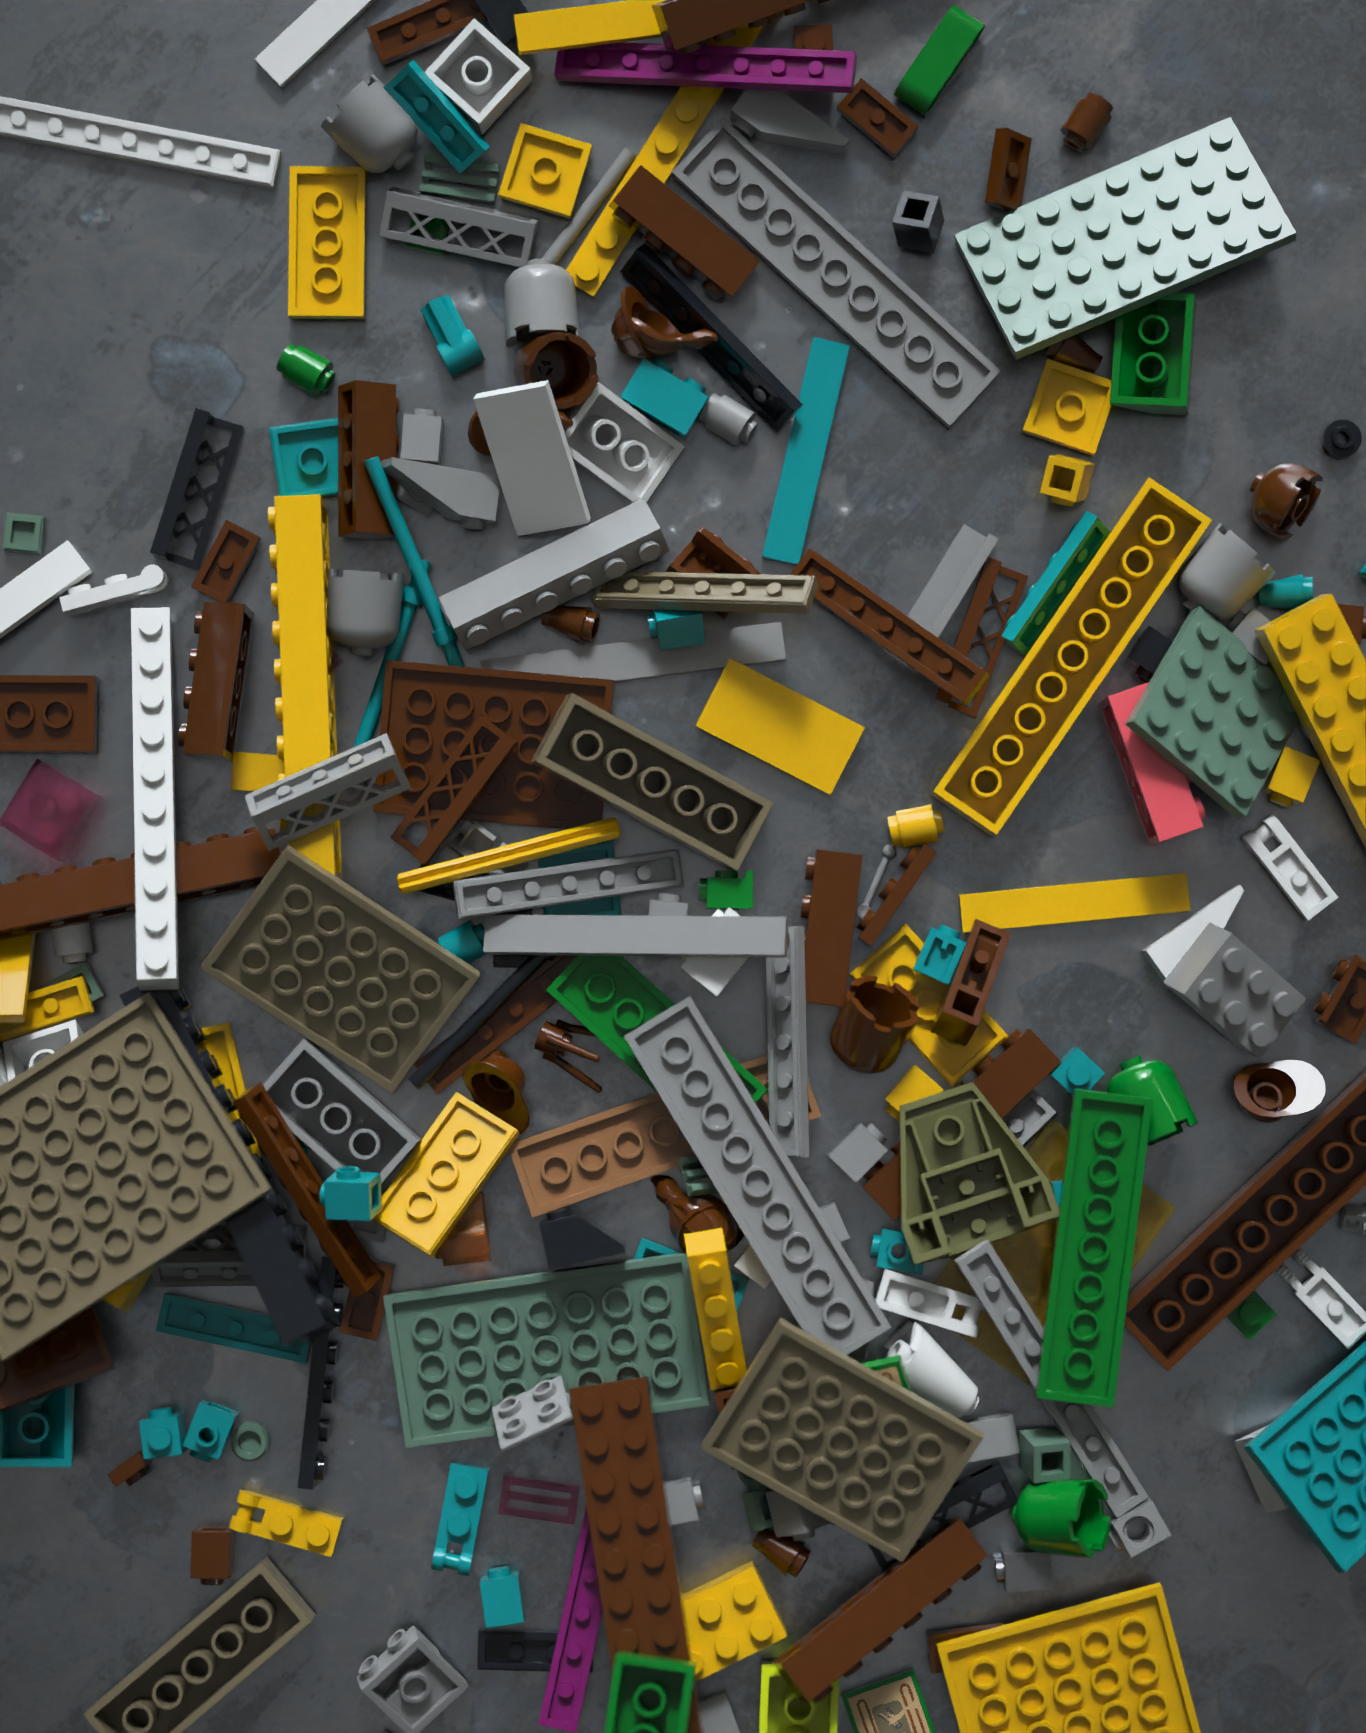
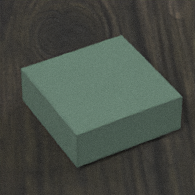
M6 512L2 550L4 552L42 555L46 518L44 516Z

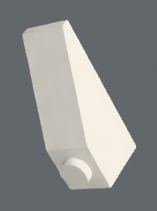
M1240 884L1229 889L1141 951L1162 981L1171 973L1209 922L1224 929L1244 892Z

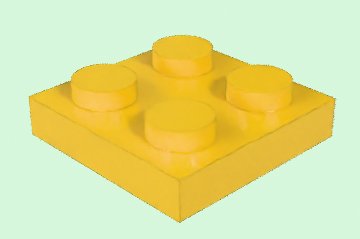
M520 123L499 189V198L571 219L593 145Z
M1047 359L1022 432L1094 456L1111 408V380Z

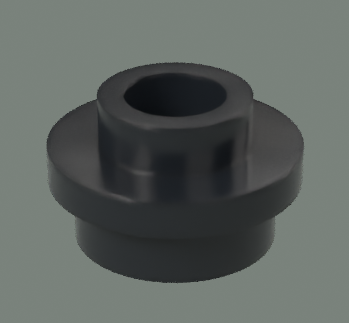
M1345 419L1332 422L1326 428L1323 435V443L1326 450L1338 458H1346L1353 455L1359 449L1362 441V435L1358 426ZM1338 432H1345L1348 434V444H1341L1338 442Z

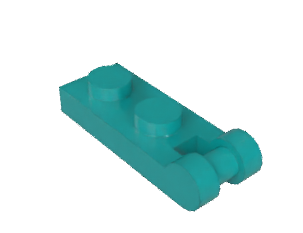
M451 1462L431 1570L443 1571V1568L458 1570V1575L469 1576L489 1474L488 1468ZM448 1542L463 1544L461 1555L446 1553Z

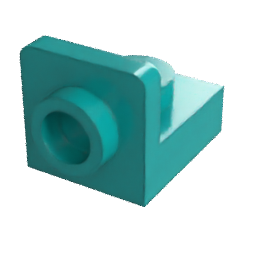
M941 924L938 930L931 927L926 934L925 942L912 970L945 985H949L966 946V942L959 939L961 933Z

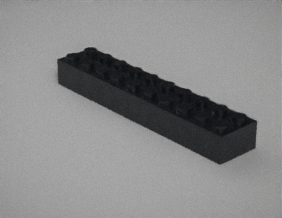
M139 986L120 994L119 996L125 1007L148 992L154 995L267 1180L272 1178L262 1157L259 1158L257 1153L254 1154L250 1147L256 1142L249 1127L240 1118L237 1119L234 1113L237 1108L233 1103L235 1097L230 1088L227 1089L224 1084H221L218 1079L219 1076L223 1075V1072L214 1054L211 1055L207 1049L204 1050L202 1043L207 1041L201 1025L197 1020L194 1021L191 1015L188 1016L186 1009L190 1008L191 1004L183 988L180 986L179 989L140 991ZM273 1189L225 1221L283 1345L295 1349L335 1329L336 1327L332 1319L337 1317V1313L328 1295L324 1296L323 1293H319L316 1284L321 1282L320 1276L312 1261L308 1262L306 1258L303 1259L299 1250L305 1247L296 1227L286 1223L283 1214L287 1213L288 1209L278 1191L275 1192Z

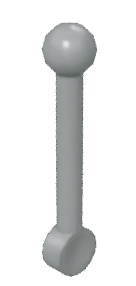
M886 845L882 849V861L863 904L858 905L856 908V915L859 918H863L866 912L871 909L870 904L889 861L895 858L897 850L893 845Z

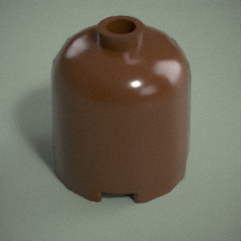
M547 332L533 336L520 347L514 359L513 373L517 385L548 380L556 407L559 409L581 405L592 395L598 382L595 351L586 340L572 333ZM546 361L548 364L544 365L541 362ZM538 366L541 368V374L538 371Z
M877 976L859 977L851 983L829 1037L832 1051L838 1060L848 1068L866 1074L880 1073L890 1068L896 1062L919 1021L917 1016L919 1003L913 995L897 983H894L892 988L876 983Z

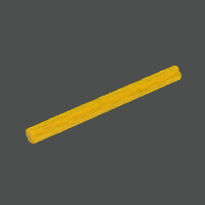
M615 817L400 873L397 875L398 887L402 894H408L618 838L621 834L619 823Z

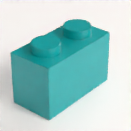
M643 358L620 398L650 421L686 442L699 420L703 407L709 399V396L704 394L706 388L690 378L682 381L673 376V369L658 359L654 358L651 363Z

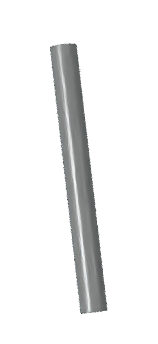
M627 148L623 149L542 259L549 260L550 264L556 265L636 159L634 153Z

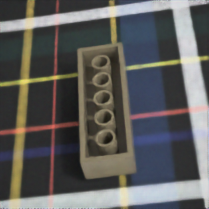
M573 693L565 696L531 760V763L729 870H739L773 805V802Z
M266 1556L95 1702L83 1716L97 1733H182L310 1624L316 1614Z

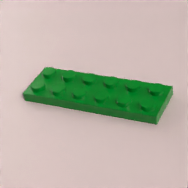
M577 956L546 991L657 1092L624 1036L675 1004L623 956ZM722 1048L753 1101L756 1103L768 1089Z

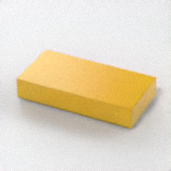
M233 752L230 790L254 792L278 781V775L285 774L284 762L282 759H278V755Z

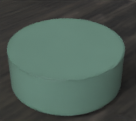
M257 1422L241 1424L231 1436L233 1453L244 1461L260 1459L265 1455L270 1446L269 1432L263 1425Z

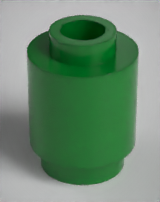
M292 344L288 345L281 354L276 367L277 371L283 374V379L314 396L318 395L321 391L327 392L336 376V373L332 371L333 363L302 345L298 347Z

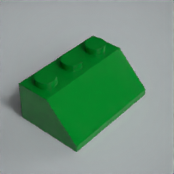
M1175 292L1116 317L1110 405L1151 414L1189 415L1196 316L1195 293Z

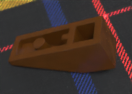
M975 919L967 937L966 946L947 986L930 1032L966 1047L979 1025L1011 933Z

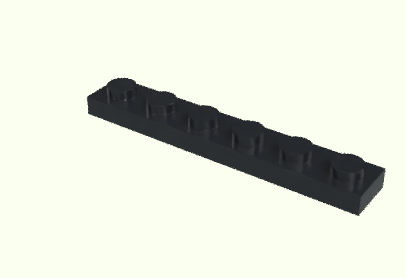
M645 243L634 251L620 272L680 333L688 334L701 329L716 333L718 337L717 342L712 341L707 346L696 350L777 433L783 429L803 404Z
M324 1255L321 1261V1282H319L318 1291L320 1294L323 1293L324 1296L328 1295L337 1313V1317L332 1320L336 1327H340L342 1304L336 1303L337 1289H344V1284L330 1257ZM333 1330L313 1339L298 1488L313 1490L317 1486V1480L323 1481L325 1476L326 1457H320L321 1442H328L330 1419L324 1418L325 1403H332L334 1393V1380H328L329 1365H336L338 1355V1342H332Z

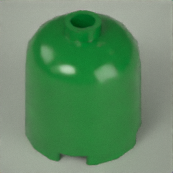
M1141 1056L1119 1064L1122 1071L1111 1078L1106 1092L1151 1097L1153 1099L1148 1136L1149 1146L1184 1132L1181 1124L1185 1122L1190 1128L1198 1125L1191 1105L1170 1065L1160 1060L1143 1062Z
M1069 1479L1042 1483L1031 1482L1023 1489L1013 1508V1523L1017 1528L1022 1543L1035 1552L1093 1558L1095 1551L1104 1550L1109 1538L1111 1517L1104 1516L1102 1500H1108V1494L1102 1483L1091 1479Z

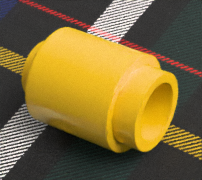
M932 804L896 811L895 816L887 817L893 847L903 845V848L938 842V834L945 832L941 810L933 811Z

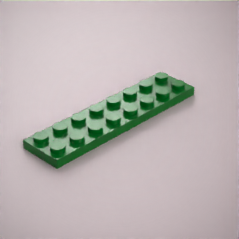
M1074 1088L1035 1391L1036 1398L1114 1407L1153 1105L1151 1097Z

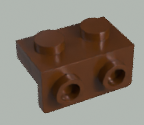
M700 527L691 542L666 570V572L760 574L748 559L739 556L725 545L718 535L709 532L704 527ZM715 611L723 619L731 613Z
M1354 954L1350 955L1348 960L1342 958L1331 976V978L1336 980L1330 993L1324 991L1313 1009L1318 1014L1314 1023L1352 1044L1358 1042L1366 1027V962L1362 961L1360 956Z

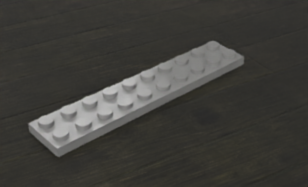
M723 117L672 171V176L946 427L950 428L1000 374L1001 370Z
M691 997L685 998L626 1034L624 1038L801 1329L843 1354L848 1355L892 1328Z

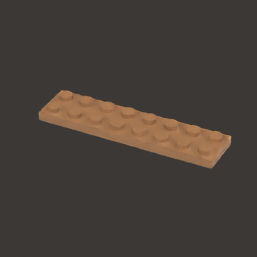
M767 1055L741 1063L750 1074L768 1089ZM808 1079V1119L811 1121L821 1117ZM767 1090L755 1104L769 1125ZM658 1093L513 1143L509 1149L532 1218L676 1168L681 1157L696 1155Z

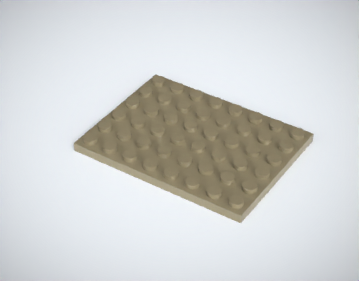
M151 992L141 996L0 1086V1357L4 1361L12 1358L273 1190Z

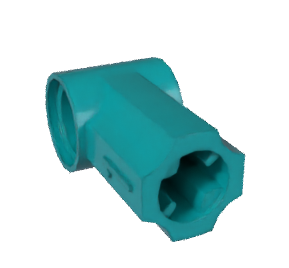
M449 294L428 302L420 309L430 332L438 343V346H436L451 376L485 360L470 329H466Z

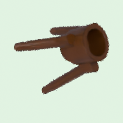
M560 1019L557 1020L556 1024L545 1021L534 1049L544 1052L543 1059L555 1063L595 1092L600 1093L602 1087L558 1056L565 1057L567 1052H571L593 1062H598L600 1057L597 1054L572 1044L573 1036L567 1034V1032L589 1036L595 1035L585 1026L569 1024Z

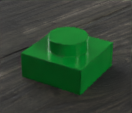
M1254 1290L1226 1318L1250 1341L1277 1313Z

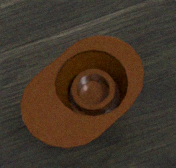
M502 1050L494 1051L482 1062L475 1061L467 1064L463 1069L462 1078L475 1104L513 1126L520 1134H523L529 1126L530 1115L522 1097L525 1088V1074L520 1066L507 1058Z
M1301 1060L1257 1063L1248 1065L1238 1072L1234 1080V1094L1240 1104V1109L1245 1111L1251 1118L1259 1122L1271 1123L1279 1121L1286 1116L1300 1115L1315 1109L1321 1104L1325 1095V1081L1321 1073L1314 1066Z

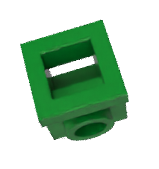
M716 870L715 877L700 878L699 901H707V909L727 910L729 907L732 910H752L753 870H746L745 878H738V871Z

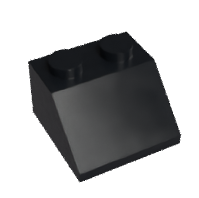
M570 1207L548 1211L546 1213L547 1219L539 1223L549 1269L617 1255L626 1251L624 1240L581 1212L571 1214Z

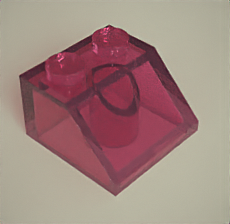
M37 758L1 816L0 825L55 860L64 862L103 797Z

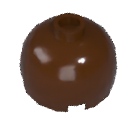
M1283 463L1272 467L1266 474L1263 472L1259 473L1250 488V492L1253 493L1251 500L1252 516L1257 524L1281 541L1289 539L1293 534L1288 532V530L1295 521L1301 527L1313 510L1321 492V489L1315 486L1316 481H1323V477L1297 463Z

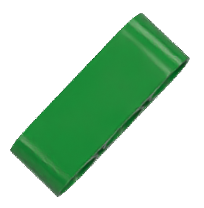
M952 5L900 81L894 96L926 116L979 39L985 24L956 5Z

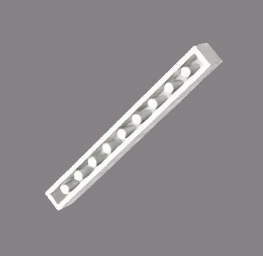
M170 607L131 608L137 982L140 991L179 989L172 620Z

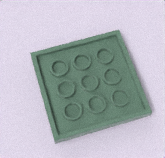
M1198 606L1190 611L1125 725L1232 816L1240 819L1247 815L1296 727L1299 717L1275 670L1268 664L1263 666L1247 651L1245 644L1203 607Z

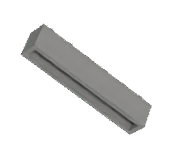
M642 498L439 597L464 651L670 551L661 528L645 499Z

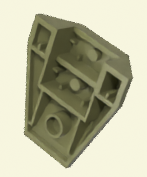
M973 1082L899 1107L901 1229L914 1265L949 1258L969 1251L985 1239L991 1244L1058 1218L1059 1208L1048 1178Z

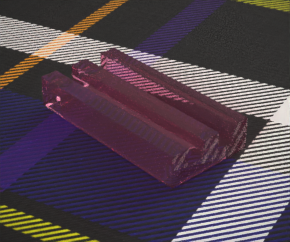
M504 1474L498 1514L574 1525L580 1485ZM510 1485L571 1493L570 1499L510 1491ZM508 1499L569 1508L568 1514L507 1506Z

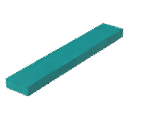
M813 337L799 395V401L803 406L794 417L762 558L794 566L800 561L850 345Z

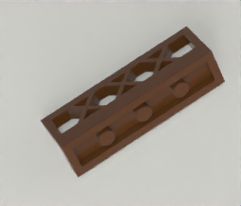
M990 557L986 559L953 647L967 658L969 650L983 644L989 661L987 666L982 669L989 674V677L976 693L972 707L952 701V696L940 687H938L933 701L934 704L972 718L977 717L1005 641L1001 635L1005 630L1007 621L1015 614L1028 579L1027 575L1002 567L1001 561ZM997 575L1017 582L1013 596L998 602L992 589ZM990 596L993 605L985 608ZM1010 603L1006 615H1004L1001 606ZM996 609L1002 621L1001 629L999 632L985 638L979 625L982 615ZM977 631L980 640L972 643ZM997 638L993 650H991L988 641Z
M480 715L390 838L413 854L412 856L424 865L428 864L518 742ZM484 726L499 737L489 753L476 754L474 738ZM470 744L471 755L460 757ZM484 758V760L478 766L477 759ZM472 760L474 773L464 784L453 785L451 769L455 763ZM447 775L448 786L438 787ZM462 788L458 795L455 797L454 789ZM449 790L451 800L449 807L443 814L430 816L429 798L434 792ZM424 806L425 817L415 818ZM439 819L435 826L432 828L431 820ZM426 821L428 835L418 848L402 837L411 823Z

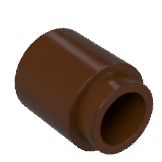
M1088 92L1085 98L1078 100L1060 130L1065 136L1063 141L1069 147L1079 152H1082L1084 148L1092 150L1112 119L1110 113L1113 110V106L1098 94Z

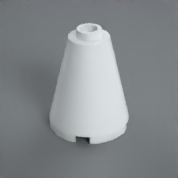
M907 1321L884 1344L883 1347L889 1350L885 1358L896 1355L901 1356L912 1393L957 1418L963 1415L969 1416L975 1410L979 1402V1397L977 1396L978 1387L922 1325L915 1321L914 1324L911 1321Z

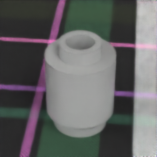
M713 393L708 399L699 416V419L706 423L705 427L736 446L741 441L747 443L758 426V423L754 421L755 412L726 395L721 397L716 393Z

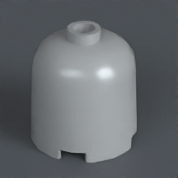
M372 75L368 85L362 81L336 105L341 112L333 121L330 117H326L321 124V128L366 171L381 173L392 166L400 170L414 156L410 149L417 138V126L406 111L383 88V83L375 75Z
M538 258L529 260L527 265L516 269L509 275L504 288L505 341L507 348L513 347L514 344L519 345L520 348L531 337L547 332L572 333L580 337L575 283L568 271L560 266L550 264L547 259Z
M1219 523L1179 572V588L1187 598L1182 604L1189 611L1201 606L1216 620L1230 619L1250 601L1276 572L1269 564L1264 566L1255 558L1258 554L1231 530L1227 532L1225 527Z
M329 568L327 613L328 632L331 638L340 645L350 647V654L373 656V648H383L390 645L397 637L399 630L404 573H392V580H389V572L343 570V577H340V569Z

